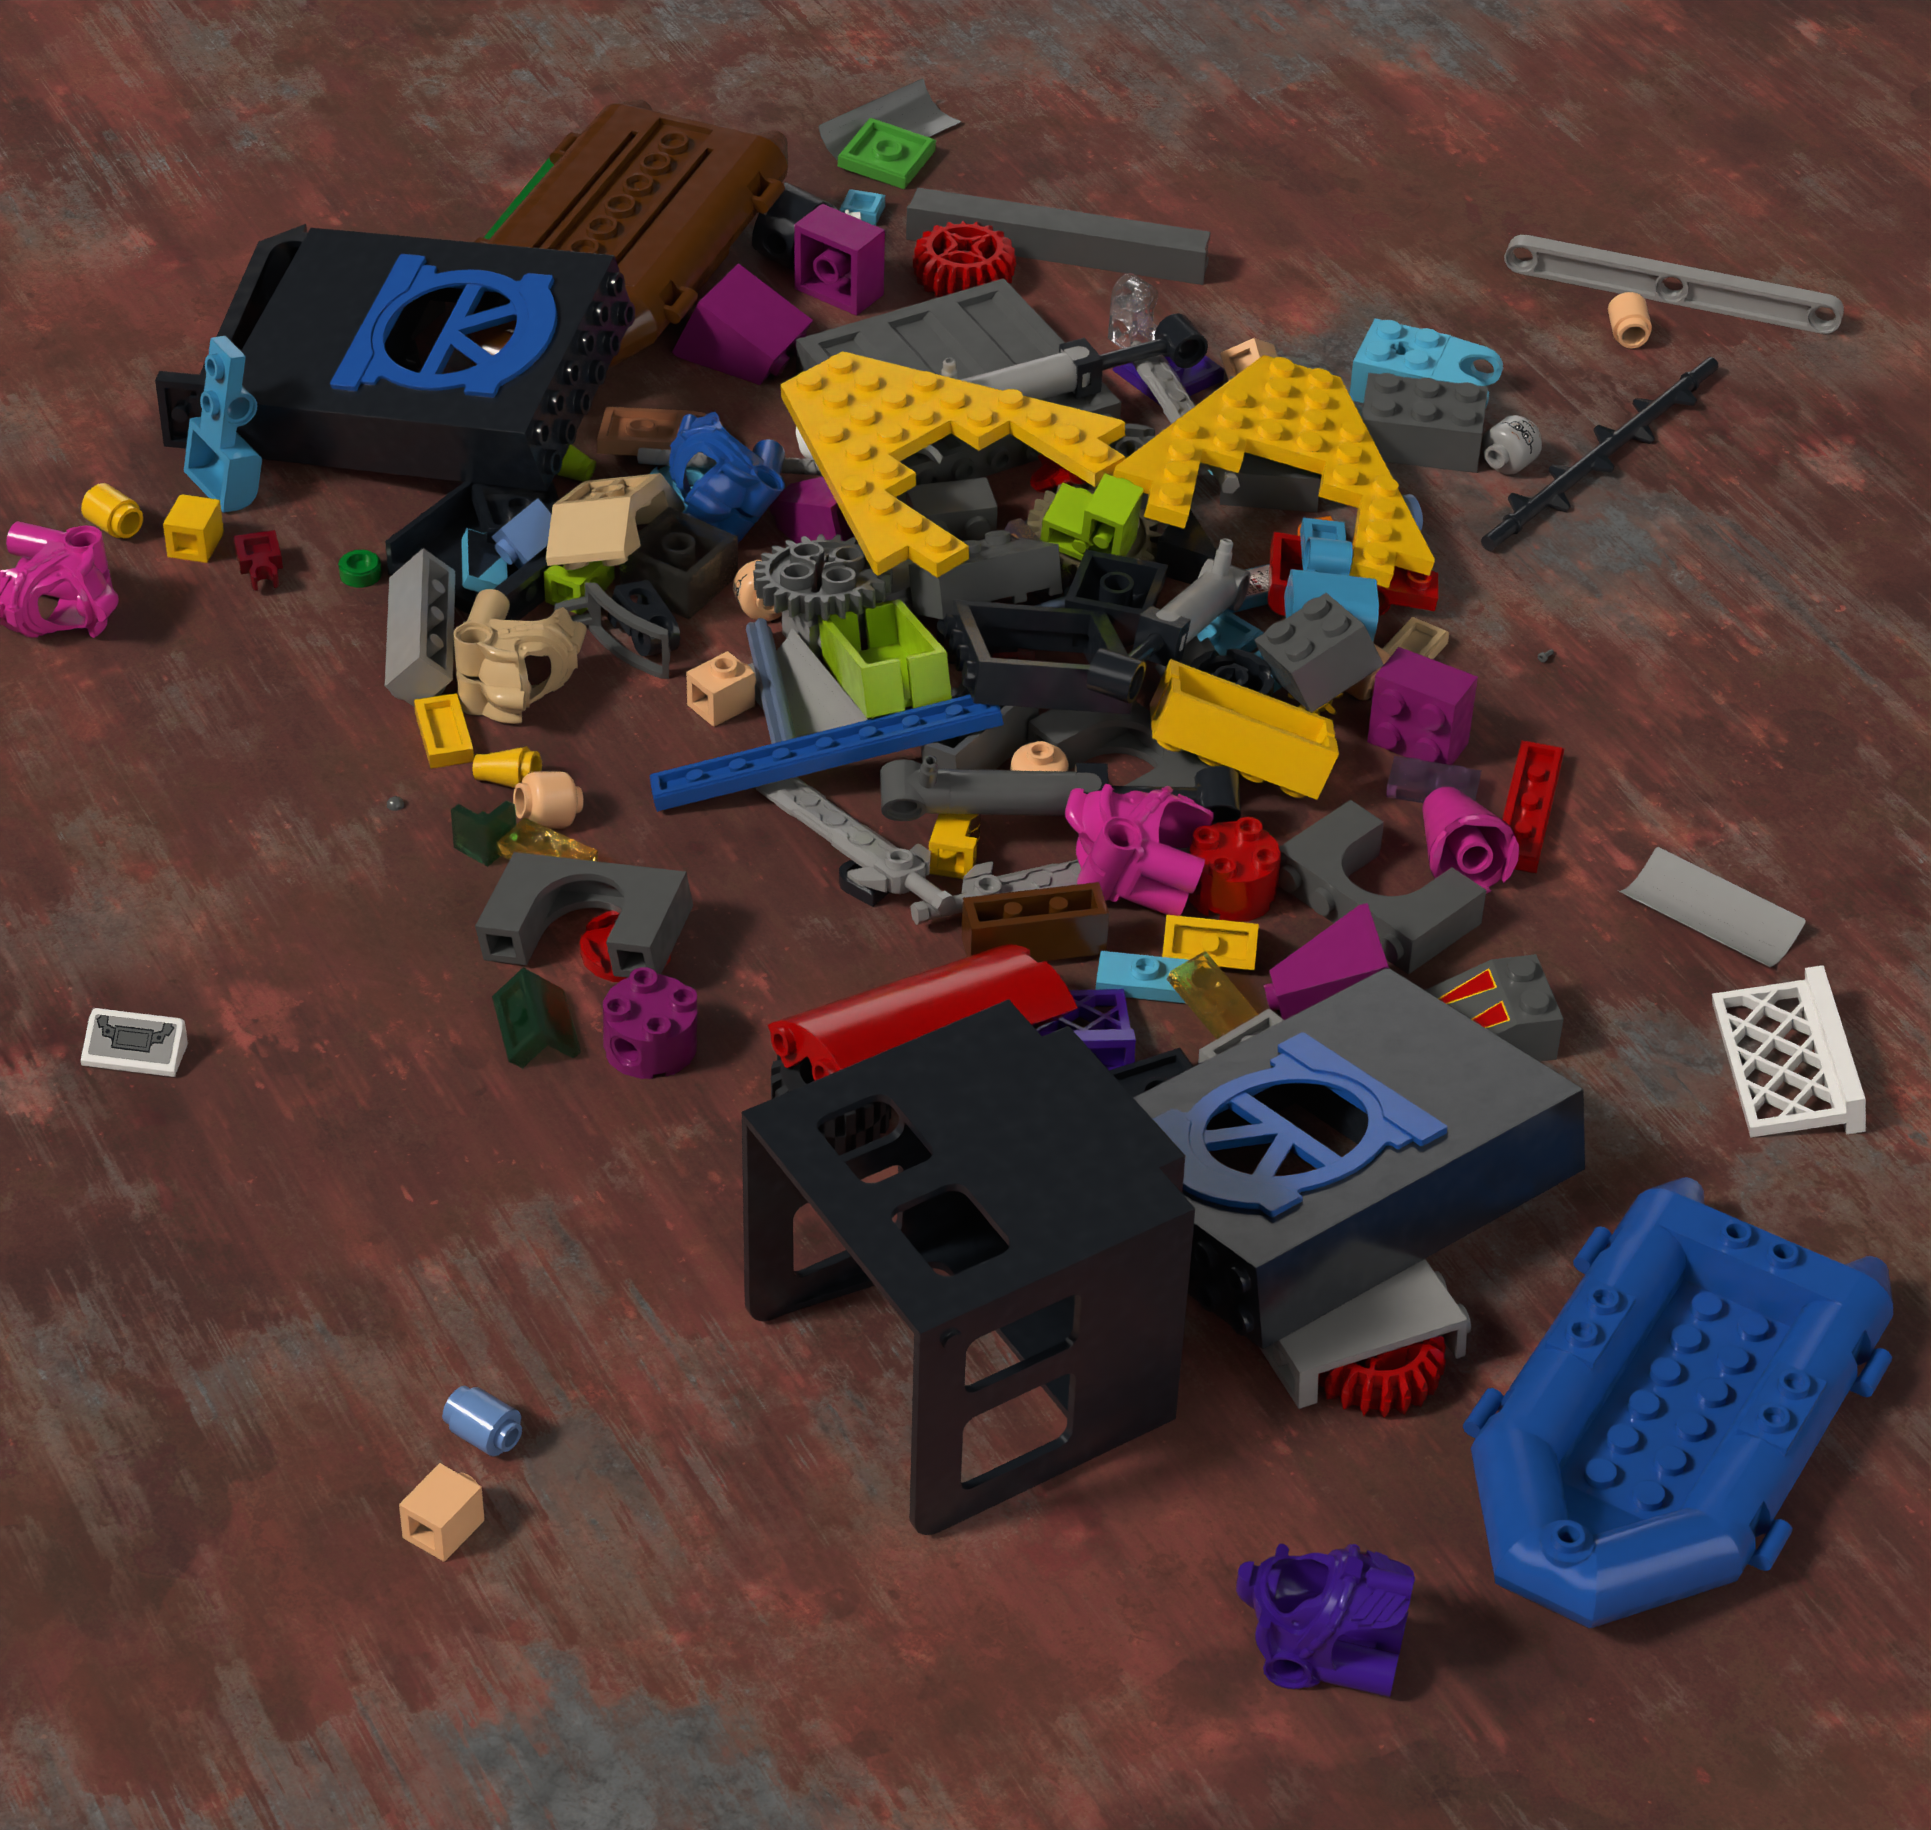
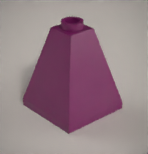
M823 477L791 483L770 505V512L775 516L777 528L795 543H801L802 536H806L811 541L817 540L819 534H823L826 540H832L836 535L841 536V541H847L855 537Z
M1368 903L1355 907L1269 970L1272 983L1263 985L1267 1002L1272 1011L1280 1010L1283 1020L1385 968H1389Z

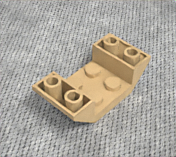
M661 473L584 481L553 504L546 551L547 566L563 564L564 569L573 570L585 567L589 562L602 561L603 566L625 563L628 561L627 557L641 546L637 525L648 524L649 529H660L672 525V520L685 510L684 501Z

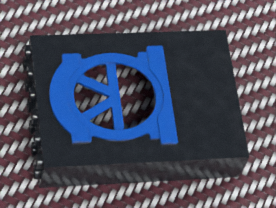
M310 228L241 350L246 356L242 386L256 399L257 411L247 424L237 427L236 432L262 459L547 491L554 476L561 470L562 460L569 446L575 442L577 430L584 416L591 409L592 400L599 385H602L605 381L606 371L613 357L619 353L621 341L628 327L632 326L634 322L635 307L630 302L625 287L624 275L620 273L614 255ZM430 300L456 303L420 373L399 366L397 362ZM478 305L497 307L473 314ZM517 320L510 340L494 356L465 336L466 334ZM455 348L477 364L462 371L442 374Z
M1388 967L1134 1097L1140 1106L1186 1155L1182 1194L1195 1207L1188 1294L1196 1299L1205 1310L1215 1313L1231 1325L1237 1334L1247 1337L1261 1349L1270 1346L1585 1170L1583 1088ZM1297 1103L1358 1145L1348 1154L1341 1157L1277 1114V1112ZM1272 1143L1253 1174L1239 1172L1226 1167L1209 1153V1151ZM1289 1151L1316 1168V1170L1300 1174L1275 1176Z

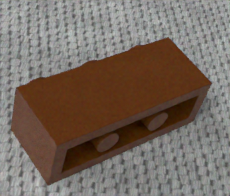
M1099 882L964 897L961 939L967 957L1007 944L1030 949V957L1036 962L1100 955V951H1107L1109 911Z

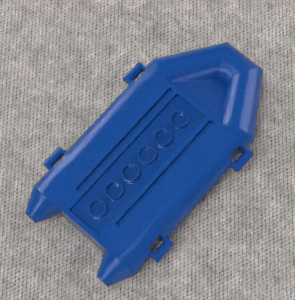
M1688 1177L1679 1178L1650 1188L1639 1194L1613 1234L1605 1227H1596L1573 1261L1574 1267L1584 1273V1277L1505 1396L1497 1389L1488 1388L1463 1424L1464 1431L1471 1437L1476 1438L1471 1446V1454L1495 1583L1512 1593L1590 1629L1736 1582L1747 1564L1763 1571L1770 1570L1793 1532L1791 1525L1785 1520H1774L1783 1502L1848 1392L1851 1391L1864 1397L1872 1396L1892 1362V1356L1887 1350L1882 1348L1874 1349L1893 1317L1889 1269L1882 1260L1877 1257L1866 1256L1845 1265L1706 1206L1702 1186L1694 1179ZM1866 1362L1865 1367L1863 1368L1862 1372L1858 1377L1857 1366ZM1766 1534L1756 1550L1755 1538Z

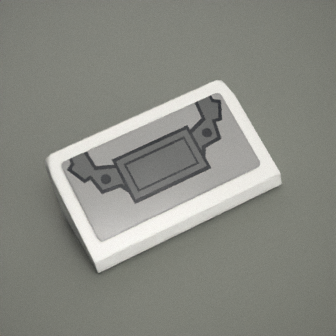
M94 1008L88 1021L81 1065L175 1077L188 1045L185 1022L180 1018Z

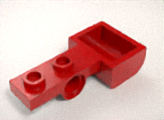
M1274 532L1270 546L1268 604L1275 613L1286 616L1284 594L1291 569L1303 570L1301 538L1298 535ZM1394 566V574L1389 588L1377 585L1379 616L1385 614L1391 604L1435 611L1438 601V572L1431 571L1430 576Z

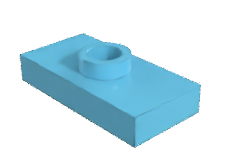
M1100 951L1096 990L1124 989L1126 998L1188 1004L1193 960Z

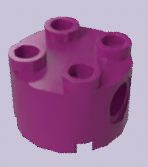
M648 967L634 969L631 971L629 978L623 979L610 988L603 1000V1047L610 1065L625 1075L640 1079H653V1074L666 1072V1076L678 1073L690 1064L697 1052V993L695 989L686 986L675 978L657 974L655 970Z

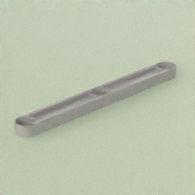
M1531 235L1515 236L1510 241L1504 255L1507 267L1519 274L1619 294L1634 292L1640 294L1644 299L1820 334H1829L1836 331L1841 324L1844 314V306L1841 300L1830 294ZM1516 248L1528 249L1533 258L1528 261H1522L1514 255L1513 250ZM1668 277L1677 278L1682 282L1683 288L1680 290H1670L1664 285L1663 280ZM1821 307L1829 308L1835 313L1836 317L1829 321L1822 320L1816 316L1815 311Z

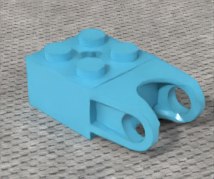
M1375 318L1353 360L1349 395L1353 401L1364 403L1368 373H1391L1401 377L1432 378L1436 381L1468 382L1477 386H1488L1499 380L1503 371V362L1500 356L1488 347L1451 335L1438 333L1433 329H1420L1402 325L1393 320ZM1479 359L1486 360L1492 364L1494 372L1483 373L1477 371L1473 362ZM1489 391L1487 392L1486 406L1489 402Z

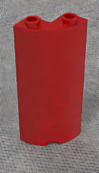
M1007 944L772 1022L767 1026L771 1033L773 1049L780 1056L784 1067L796 1066L809 1058L812 1065V1075L816 1081L1008 999L1031 1025L1038 1023L1039 1027L1058 1020L1078 1009L1062 978L1047 961L1038 963L1030 957V949Z

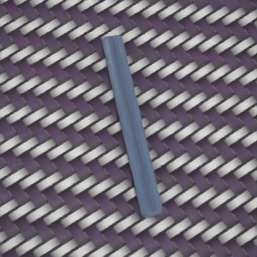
M758 618L756 622H749L747 624L746 633L771 744L796 738V733L772 630L767 625L765 619Z

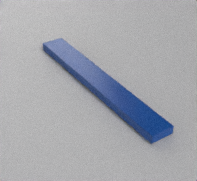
M966 695L649 775L653 800L658 812L1004 725L999 705L973 703L971 695Z

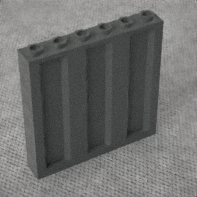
M1000 279L796 339V372L800 374L829 359L831 356L844 351L921 371L932 372L937 375H941L943 361L946 358H953L956 361V369L958 370L957 379L961 380L1059 353V345L1065 342L1005 279ZM1103 382L1100 393L1076 399L1071 392L1042 399L1043 401L1120 419L1121 401ZM951 433L931 444L943 456L940 464L932 461L927 455L917 452L900 462L916 472V485L982 478L1039 460L1038 456L1041 453L1011 434L978 451Z

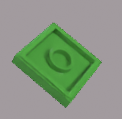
M869 118L839 154L837 167L905 189L935 152L936 140Z

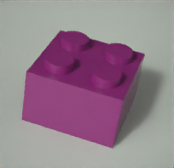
M821 204L794 224L796 290L856 316L884 295V229L825 204Z
M1398 647L1375 675L1367 742L1440 771L1447 772L1469 743L1478 676Z

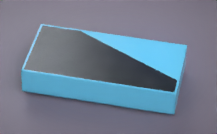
M466 528L462 537V585L464 588L475 592L494 589L508 578L507 563L496 551L495 544L497 543H487L484 533Z

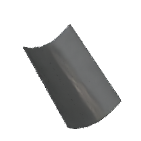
M920 79L824 122L818 128L826 148L838 161L839 154L869 118L926 137H931L961 123V121L948 116L937 107L926 89L924 79Z

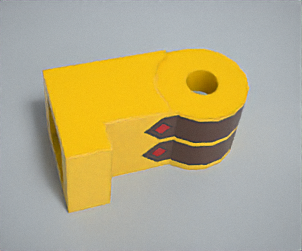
M981 814L938 815L929 841V851H931L929 874L963 879L976 865Z

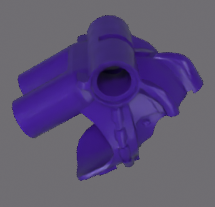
M1279 1544L1276 1548L1275 1556L1266 1559L1260 1566L1254 1565L1253 1561L1244 1562L1240 1565L1237 1575L1236 1592L1244 1603L1255 1610L1258 1620L1255 1640L1265 1658L1263 1670L1269 1681L1288 1689L1312 1688L1319 1684L1320 1681L1385 1697L1391 1696L1408 1616L1407 1610L1415 1581L1414 1572L1410 1566L1389 1559L1387 1555L1376 1551L1375 1553L1368 1550L1366 1553L1361 1552L1360 1547L1356 1544H1349L1344 1549L1332 1550L1329 1554L1310 1553L1302 1556H1289V1548L1285 1544Z

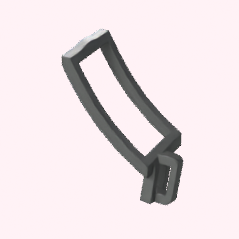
M585 582L584 597L565 600L555 604L554 610L564 607L568 613L572 610L587 607L589 613L572 616L571 620L587 625L589 631L607 650L627 664L660 679H669L671 650L667 629L632 614L610 598L597 583ZM601 606L616 619L633 629L661 639L662 666L633 653L608 634L601 626Z

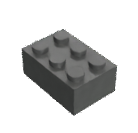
M1368 373L1361 418L1384 462L1477 473L1488 387L1477 386L1468 382L1452 383L1436 381L1432 378L1401 377L1391 373Z

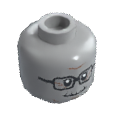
M1519 415L1507 416L1489 429L1482 439V452L1486 461L1497 472L1506 475L1516 474L1537 459L1542 450V439L1539 429L1532 421Z

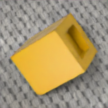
M184 494L179 495L163 523L167 557L208 563L224 532L220 500Z

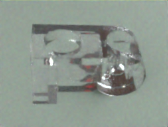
M1133 273L1120 277L1113 287L1111 294L1108 339L1121 348L1130 347L1135 340L1142 343L1155 340L1154 334L1158 326L1153 323V309L1158 300V291Z

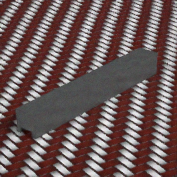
M917 188L911 204L907 206L906 240L917 241L922 238L923 232L932 231L936 225L945 227L947 222L953 224H961L962 221L966 224L978 222L979 226L991 225L993 231H1003L1004 237L1011 239L1012 247L1015 248L1014 255L1017 257L1186 283L1204 284L1205 272L1209 257H1207L1211 235L1209 231Z

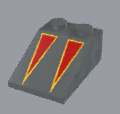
M1537 954L1491 959L1425 990L1537 1061L1557 1059L1564 1019Z

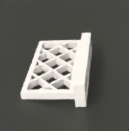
M1824 965L1805 968V980L1712 994V1004L1750 1138L1838 1124L1844 1125L1846 1135L1866 1132L1865 1095ZM1798 997L1800 1003L1791 1013L1774 1006L1778 1000ZM1745 1006L1753 1011L1745 1020H1742L1727 1013L1726 1008ZM1764 1015L1781 1023L1773 1033L1755 1026ZM1792 1028L1810 1036L1802 1046L1784 1039ZM1745 1035L1763 1043L1755 1053L1737 1046ZM1774 1048L1792 1056L1783 1067L1765 1059ZM1802 1061L1820 1069L1812 1080L1793 1072ZM1755 1068L1773 1076L1764 1087L1746 1079ZM1783 1082L1802 1090L1793 1101L1775 1093ZM1814 1095L1829 1102L1831 1109L1813 1111L1803 1105ZM1765 1102L1783 1110L1778 1117L1758 1119L1756 1112Z

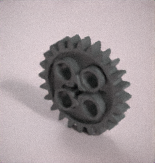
M819 534L817 540L813 541L806 536H802L801 543L786 540V548L772 546V554L762 553V561H756L755 570H753L754 590H756L757 599H763L764 606L774 605V612L776 613L789 610L790 618L802 613L805 614L806 620L812 619L814 615H821L824 621H828L830 614H836L838 617L845 619L846 612L848 611L860 615L862 614V606L874 609L876 608V601H885L886 593H891V584H893L892 568L877 576L857 544L856 538L853 537L847 541H841L840 535L834 536L832 540H826L823 534Z

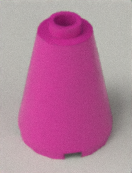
M1441 787L1432 791L1426 797L1422 811L1429 866L1433 877L1437 878L1453 867L1486 889V894L1491 892L1489 887L1501 879L1504 883L1511 876L1518 862L1519 844L1512 829L1502 819L1454 787Z

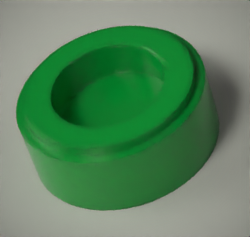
M353 550L343 555L339 560L340 579L348 586L356 588L368 587L378 582L382 576L381 560L377 554L371 551Z

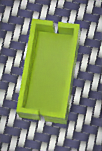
M900 599L876 603V608L874 609L863 606L867 650H861L857 614L848 611L846 612L845 619L838 617L836 614H830L828 621H824L821 615H817L823 664L866 718L874 719L906 711L905 707L912 706L914 709L952 699L947 651Z

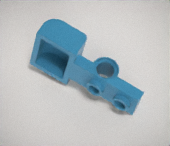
M226 336L210 338L209 354L205 359V388L200 399L202 413L201 417L190 418L184 472L209 498L220 500L223 513L241 510L253 502L258 493L262 465L261 456L236 432L237 427L247 424L254 417L257 411V401L242 386L246 356Z
M1303 517L1300 528L1303 570L1291 569L1284 594L1286 618L1302 609L1309 600L1327 593L1365 625L1372 641H1374L1379 617L1377 580L1349 576L1353 545L1352 542L1346 541L1345 522Z

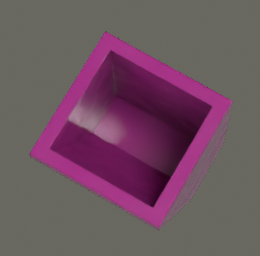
M738 263L698 302L672 353L678 358L761 385L770 374L777 377L790 361V357H788L790 354L796 357V339L807 336L805 334L813 320Z

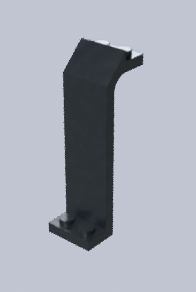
M306 224L258 242L216 337L226 336L240 351L243 349L306 237ZM205 363L200 375L159 371L155 379L164 447L186 449L190 418L201 417L202 413L200 399L205 388Z

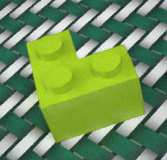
M1104 473L1094 494L1086 489L1075 488L1062 483L1042 520L1040 541L1059 544V552L1082 560L1086 549L1126 557L1137 536L1144 488L1134 485L1127 479L1116 478Z

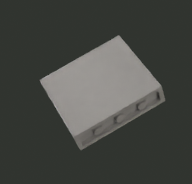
M1424 1259L1270 1346L1261 1349V1351L1300 1409L1317 1403L1318 1374L1439 1335L1444 1337V1342L1456 1359L1465 1356L1467 1333L1471 1331V1322L1466 1308L1460 1303L1456 1304L1449 1294L1442 1274L1439 1271H1433Z

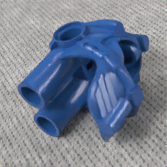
M711 412L699 418L692 414H687L683 417L677 437L670 445L671 452L669 458V472L672 481L676 483L684 498V503L688 505L680 519L693 530L713 537L720 544L730 548L736 547L785 488V483L780 475L785 460L784 448L778 442L766 439L759 441L754 446L752 452L725 430L716 412ZM702 452L704 455L714 459L717 465L711 468L701 479L697 480L691 489L686 476V466L695 454Z

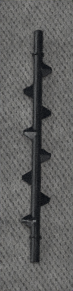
M1713 357L1706 358L1690 372L1683 373L1678 382L1655 400L1635 398L1632 404L1639 413L1619 429L1613 430L1597 425L1593 431L1600 444L1571 467L1551 465L1548 471L1555 480L1534 497L1528 498L1511 493L1507 499L1514 512L1505 515L1500 524L1482 537V546L1488 551L1494 550L1512 534H1518L1522 530L1523 525L1547 506L1567 512L1571 507L1565 495L1568 489L1592 470L1612 472L1615 466L1608 457L1632 438L1651 444L1655 437L1648 425L1675 403L1694 406L1697 403V399L1691 392L1696 391L1701 382L1718 370L1719 364L1717 360Z

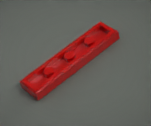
M1521 740L1502 818L1512 829L1519 844L1518 862L1514 868L1516 870L1537 873L1565 748Z

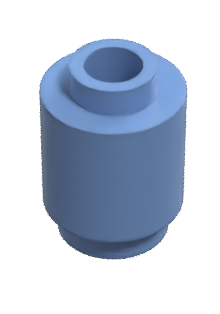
M459 1387L450 1395L444 1406L442 1417L443 1421L449 1424L450 1431L492 1457L510 1451L521 1437L520 1412L479 1387Z

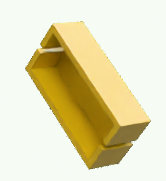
M1172 659L1169 660L1150 703L1152 738L1156 739L1157 743L1163 748L1173 752L1185 750L1196 754L1202 762L1210 766L1225 765L1239 770V773L1244 778L1256 783H1262L1265 780L1279 785L1282 791L1296 798L1308 796L1318 800L1339 755L1337 741L1334 738L1333 720Z

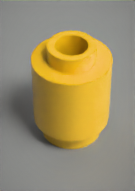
M100 483L86 492L81 507L83 517L115 538H130L142 526L143 513L138 504L109 484Z

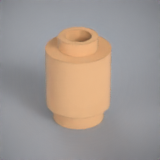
M1625 292L1614 297L1609 303L1608 314L1615 340L1622 346L1631 349L1644 345L1652 331L1645 299L1640 294L1634 292Z

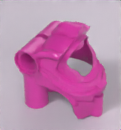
M20 521L15 522L9 529L6 544L10 554L22 558L18 561L15 568L0 570V625L17 633L20 632L30 638H38L39 635L43 636L47 633L74 628H87L92 638L97 637L108 624L107 618L119 602L118 594L112 586L102 532L94 526L87 525L67 529V532ZM42 595L59 598L55 610L47 620L43 619L39 612L38 599Z
M1105 784L1101 791H1093L1088 794L1083 793L1084 789H1073L1067 801L1065 817L1071 827L1079 833L1076 855L1081 871L1077 878V884L1099 882L1105 901L1117 902L1123 898L1165 915L1181 916L1189 893L1192 894L1198 884L1205 859L1176 848L1190 847L1194 830L1200 826H1210L1214 812L1195 803L1194 800L1180 794L1175 796L1172 794L1173 789L1170 786H1165L1161 790L1155 789L1149 793L1131 791L1125 794L1113 792V788L1109 784Z

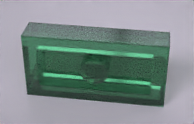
M523 967L492 996L507 1058L510 1063L523 1069L547 1046L573 1059L581 1053L567 997L561 987Z

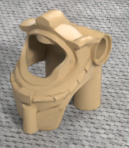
M485 589L478 593L468 620L454 630L458 698L462 711L466 714L484 715L497 722L519 724L522 723V711H525L531 703L542 698L545 694L551 691L554 692L564 686V683L568 681L574 669L578 668L577 654L580 652L587 628L581 622L572 621L564 607L556 609L550 617L539 621L505 620L510 607L509 600L498 590ZM526 656H548L550 658L551 674L548 679L539 685L530 684L524 660Z

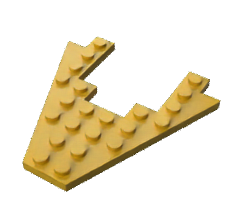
M844 351L831 356L820 364L780 384L781 398L871 569L877 576L910 559L938 578L969 560V546L895 498L916 486V472L900 461L951 433L978 451L1011 434L1093 487L1098 486L1104 473L1113 476L1115 467L1125 460L1123 454L1108 446L1125 436V422L1120 419L1023 396L1016 389L1002 391Z
M1262 355L1115 467L1114 477L1127 479L1134 485L1144 488L1143 493L1149 494L1144 512L1145 518L1183 529L1189 516L1200 462L1239 473L1244 452L1318 473L1322 475L1318 497L1358 508L1349 576L1376 579L1377 585L1389 588L1394 574V566L1430 576L1435 562V558L1398 489V482L1391 476L1341 377L1332 375L1329 371L1321 368L1311 369L1294 364L1284 357L1273 358Z

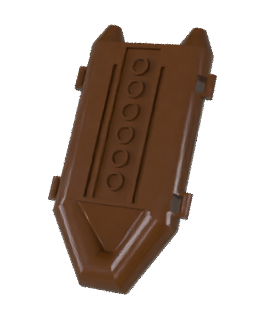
M644 100L612 103L604 107L581 134L568 133L550 154L549 158L554 166L490 239L479 237L474 242L614 255L620 273L624 275L625 287L630 302L635 307V319L632 326L628 327L621 341L619 353L613 357L608 367L609 369L652 345L670 322L677 324L681 321L698 299L697 293L728 256L729 248L758 212L761 214L767 213L785 190L782 182L787 177L788 171L787 138L777 130L752 134L652 111L651 106ZM478 305L473 314L497 307ZM517 320L470 333L468 338L494 356L510 340ZM471 360V367L476 366L477 364Z

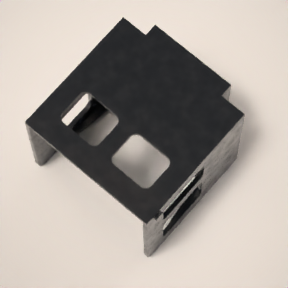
M1008 999L741 1112L745 1308L749 1314L757 1321H770L800 1309L876 1286L914 1333L909 1519L918 1533L922 1535L939 1533L1176 1419L1195 1207L1182 1194L1186 1155L1069 1026L1042 1037ZM873 1102L887 1103L897 1112L899 1122L890 1134L840 1156L818 1130L819 1126L823 1123ZM898 1166V1174L876 1183L861 1181L889 1167ZM809 1203L846 1250L802 1270L794 1271L793 1218L800 1207ZM897 1214V1220L894 1223L892 1218ZM932 1268L943 1270L950 1276L939 1275ZM995 1330L1020 1362L973 1384L965 1385L966 1352L968 1347L979 1337ZM1041 1386L1067 1417V1426L1064 1432L1057 1439L969 1481L961 1482L963 1430L966 1424L975 1416Z

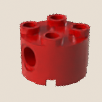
M1242 817L1237 821L1219 822L1211 826L1204 825L1194 830L1189 854L1205 859V863L1194 892L1192 894L1189 893L1188 898L1192 905L1202 914L1208 916L1210 910L1220 914L1219 920L1248 922L1266 914L1270 910V903L1273 900L1275 902L1281 852L1278 842L1269 832L1262 829L1263 825L1258 819Z

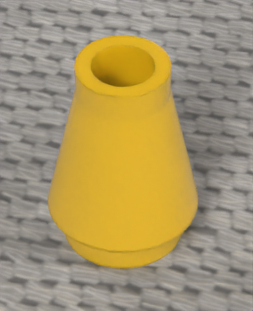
M526 746L489 754H476L473 760V776L475 780L488 781L515 788L518 783H522L523 778L529 772L542 771V760L539 752L530 751Z

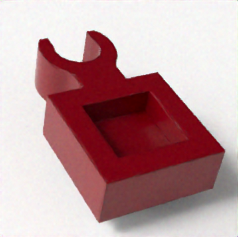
M271 530L233 536L241 575L250 573L252 589L258 591V581L263 579L273 581L274 588H277L279 586L277 569H283L276 531Z

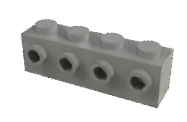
M424 548L389 577L385 687L394 697L405 700L413 707L415 699L440 696L447 684L453 680L455 570Z

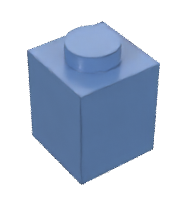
M539 498L492 536L497 543L495 544V549L500 557L510 565L514 563L518 569L534 558L548 544L552 514Z

